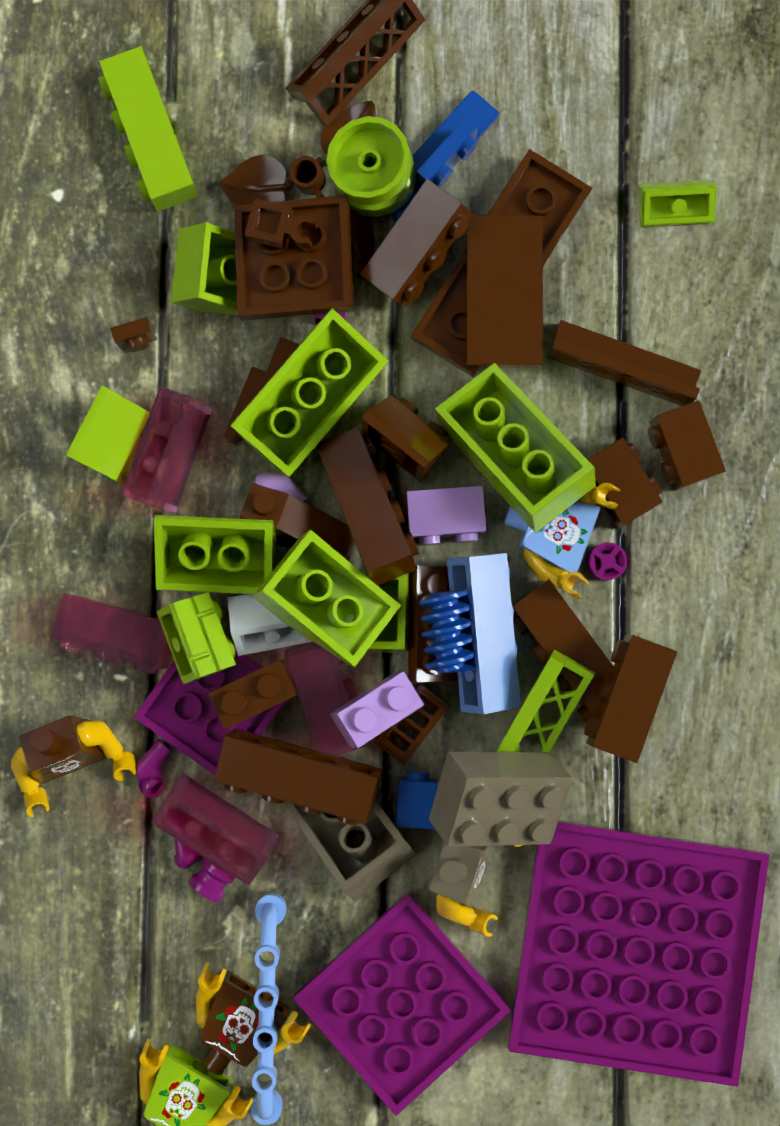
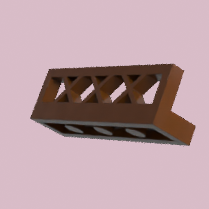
M366 0L285 89L294 100L305 102L322 125L329 126L423 24L425 18L413 0ZM402 5L411 17V20L401 30L393 29L394 13ZM375 33H384L383 50L377 56H368L370 39ZM350 60H359L358 77L352 83H345V66ZM325 87H335L334 103L325 112L315 98Z
M560 320L547 355L549 359L680 406L694 402L700 391V388L696 387L701 373L700 369Z

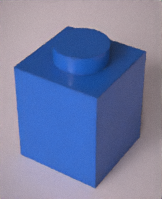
M408 770L407 777L398 776L396 827L434 830L429 816L438 782L436 779L429 778L430 772Z

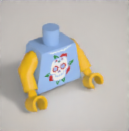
M602 483L598 487L595 486L537 533L527 525L511 506L504 520L505 525L524 531L518 547L523 550L524 561L538 579L544 582L549 579L555 587L564 589L574 599L582 597L579 593L572 590L575 583L581 581L589 585V581L577 571L601 508L595 504L599 503L608 509H615L618 506L614 502L606 501L608 492H620L618 487L610 483Z

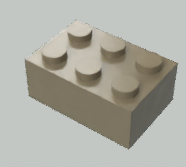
M447 752L429 820L447 847L551 844L572 777L550 752Z

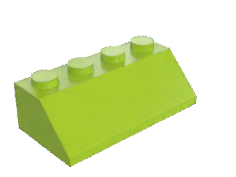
M332 308L230 426L280 473L290 477L389 360Z

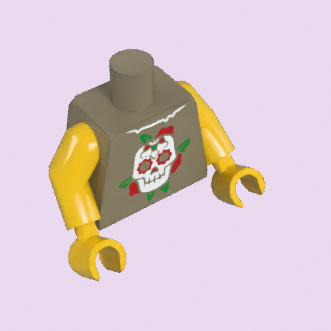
M444 843L429 887L430 891L437 893L436 910L442 917L468 926L470 930L486 937H491L493 934L486 931L487 922L491 918L498 921V917L493 913L480 908L473 909L472 907L474 906L493 846L447 847Z

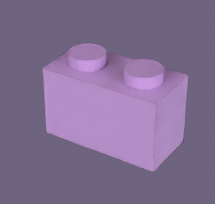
M483 485L406 492L408 529L413 539L418 540V546L440 544V537L455 536L456 543L478 541V534H484L487 531Z
M404 671L392 673L330 713L348 745L359 748L424 704Z

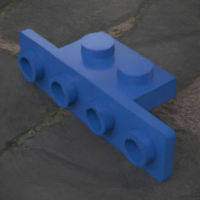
M471 91L412 155L416 168L415 189L406 204L391 214L397 220L401 217L426 179L441 187L451 176L452 168L460 159L464 161L472 154L477 147V141L498 119L499 112L478 93Z

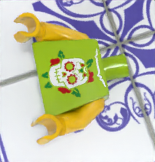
M147 1039L139 1057L141 1063L139 1070L140 1098L146 1104L143 1116L147 1120L153 1122L155 1126H226L234 1119H243L254 1099L251 1097L250 1100H242L238 1096L241 1090L239 1086H235L231 1092L234 1079L224 1073L223 1075H216L210 1072L203 1065V1061L174 1044H171L170 1047L165 1044L162 1050H156L150 1044L152 1039Z

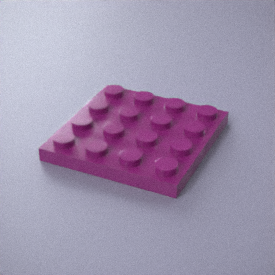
M408 891L293 996L295 1002L395 1116L404 1110L511 1012L510 1006Z

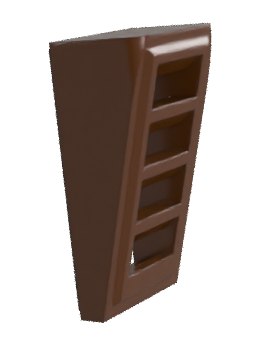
M419 682L414 687L415 691L435 711L432 715L422 708L414 711V713L426 721L423 727L419 726L409 717L400 720L417 733L415 738L412 739L396 727L399 723L397 722L382 732L374 741V744L402 765L407 763L450 706ZM391 733L408 745L405 751H402L387 740Z

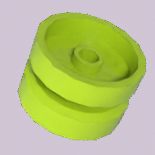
M365 116L350 121L337 131L329 144L326 162L330 177L336 186L339 196L347 195L349 209L362 216L381 217L394 213L406 204L415 189L416 168L407 138L399 127L381 117Z

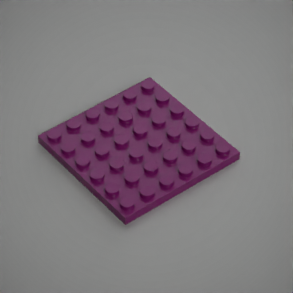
M558 820L551 844L536 845L507 1044L508 1051L738 1087L770 855L766 852Z

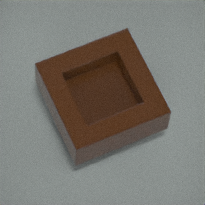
M147 317L110 328L114 342L121 350L127 349L128 352L144 350L149 347V342L157 340L154 326Z

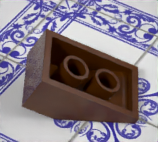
M391 395L366 411L361 417L363 437L366 439L370 438L374 446L421 483L450 446V442L446 439L448 433L437 423L430 421L427 424L417 416L419 410L407 399L402 397L398 401Z

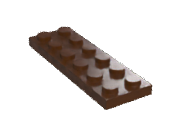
M529 149L488 215L543 216L544 267L589 196L592 187ZM465 249L412 332L410 339L474 378L480 367H466Z

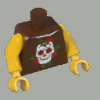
M66 716L22 734L19 737L22 747L16 750L11 760V769L21 792H24L23 797L29 817H34L32 807L41 804L45 806L47 812L50 810L46 790L38 787L39 783L45 784L106 758L113 759V777L117 781H124L123 770H130L134 776L136 775L135 755L132 752L122 751L123 746L104 722L92 721L76 716Z
M206 962L198 978L196 1022L203 1029L200 1040L212 1047L203 1061V1065L210 1072L216 1075H223L231 1060L244 1067H247L253 1060L258 1061V1050L253 1045V1036L259 1019V1009L254 1004V995L257 987L224 968L221 974H213L208 969L210 963ZM265 992L260 993V997L264 1001L274 999ZM279 1000L274 1011V1025L278 1029V1039L274 1048V1054L284 1050L292 1043L302 1042L311 1026L309 1022L305 1026L298 1025L294 1021L298 1015L296 1011H292L287 1019L289 1006ZM267 1032L259 1034L262 1041L268 1042L273 1039Z

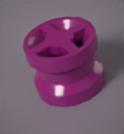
M609 542L593 547L585 558L587 573L598 581H609L620 577L627 567L625 551L619 545Z
M205 855L201 861L202 868L198 873L191 876L188 883L203 897L219 903L224 896L223 889L227 884L234 881L237 874L221 860L211 855Z

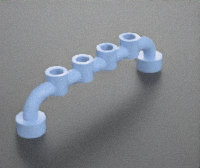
M274 892L262 895L255 907L256 918L261 923L260 946L255 955V963L260 969L259 986L254 995V1004L259 1009V1019L253 1036V1045L258 1050V1063L252 1078V1086L257 1093L253 1097L254 1101L250 1110L253 1119L262 1125H270L276 1122L281 1115L283 1106L281 1095L274 1090L278 1072L273 1065V1057L278 1039V1029L274 1025V1011L279 998V989L275 985V967L280 957V949L276 945V926L284 919L287 905L284 898ZM263 951L272 952L274 960H263L261 953ZM270 992L274 999L264 1001L261 999L260 993ZM267 1032L273 1039L268 1042L262 1041L259 1034ZM265 1073L271 1077V1080L263 1082L258 1076Z

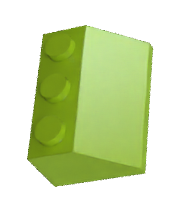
M154 516L156 590L255 594L276 567L277 540L273 520Z

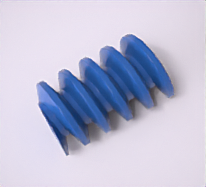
M468 590L430 593L429 597L419 601V606L431 609L430 613L420 617L421 622L432 624V628L423 632L422 637L434 640V644L423 649L424 653L434 655L436 658L425 664L426 669L437 671L438 673L462 672L476 669L472 665L464 664L465 661L474 657V652L462 648V646L473 641L472 635L461 632V630L471 625V620L459 617V614L470 609L469 604L458 601V598L468 594Z

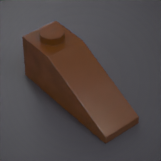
M255 483L251 484L240 519L273 520L277 545L290 549L299 537L312 530L347 561H350L355 541L347 524L290 494Z

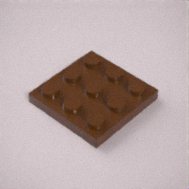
M347 195L273 202L291 206L294 211V219L300 215H309L316 220L318 224L317 229L307 227L300 232V236L310 238L312 242V248L310 249L300 248L292 239L288 238L284 249L248 241L244 233L253 204L234 206L238 317L241 321L326 314L332 308L337 313L354 311L350 212Z

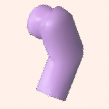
M263 472L257 475L253 482L290 494L303 502L309 499L291 477L285 476L282 473Z

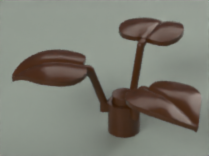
M373 101L361 102L344 109L329 126L324 127L320 144L326 154H328L329 144L337 131L347 123L365 116L378 117ZM257 155L247 159L231 174L221 179L220 185L235 206L253 204L254 199L268 202L286 201L284 191H290L294 184L303 194L315 195L316 198L324 197L321 191L326 184V176L322 167L328 166L326 159L323 160L321 157L315 160L310 156H302L293 162L290 174L287 176L285 167L275 157ZM349 210L352 275L358 277L374 254L375 239L368 220L357 212Z

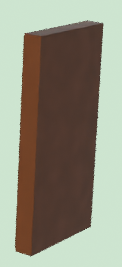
M472 215L469 219V226L466 230V367L488 368L493 363H496L499 368H541L543 366V216Z

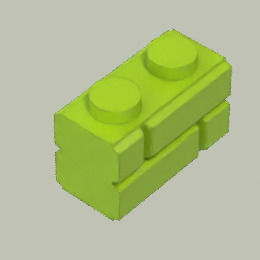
M210 592L171 603L156 611L183 684L236 665L234 660L236 653L234 643L229 637L225 636L221 625V608L216 601L212 600Z

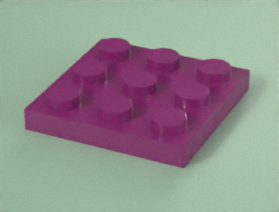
M237 651L234 657L236 665L187 684L182 683L175 661H173L134 716L139 722L213 775H216L225 735L234 728L262 735L286 702L277 704L224 730L208 693L263 668V666L247 655L238 656Z

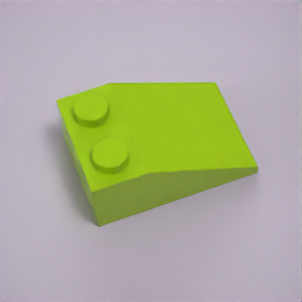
M312 530L298 538L252 596L282 622L351 667H355L401 606Z

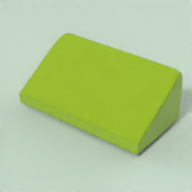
M711 180L638 184L640 226L715 223L717 185Z

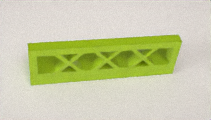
M554 649L496 752H515V750L516 752H522L520 741L523 736L535 733L539 734L543 747L540 752H550L595 672ZM563 666L583 677L577 689L560 692L557 677ZM553 686L555 694L547 696ZM572 697L565 708L563 699ZM557 700L561 717L557 722L542 725L538 712L540 706ZM534 719L536 727L528 728ZM553 729L548 739H546L544 731Z

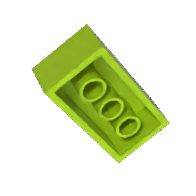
M493 363L435 408L439 424L448 433L451 441L535 533L596 486L595 467L496 363Z

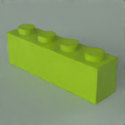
M142 46L99 61L104 76L99 77L98 80L106 100L113 98L117 110L112 111L111 115L119 134L126 132L130 144L125 145L124 150L131 167L138 166L143 178L136 181L144 201L151 200L157 212L199 197Z

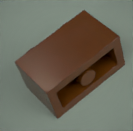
M699 400L659 414L649 421V440L654 449L659 448L664 463H661L663 477L667 484L673 485L674 491L726 472Z
M624 438L619 439L587 459L595 467V483L597 487L602 483H610L620 489V492L610 491L606 495V501L614 502L618 506L615 509L604 507L617 529L663 503L659 496L662 494V490L658 482L652 475L647 476L639 464L642 462L639 451L632 443L627 444Z
M283 659L208 693L224 730L299 694Z

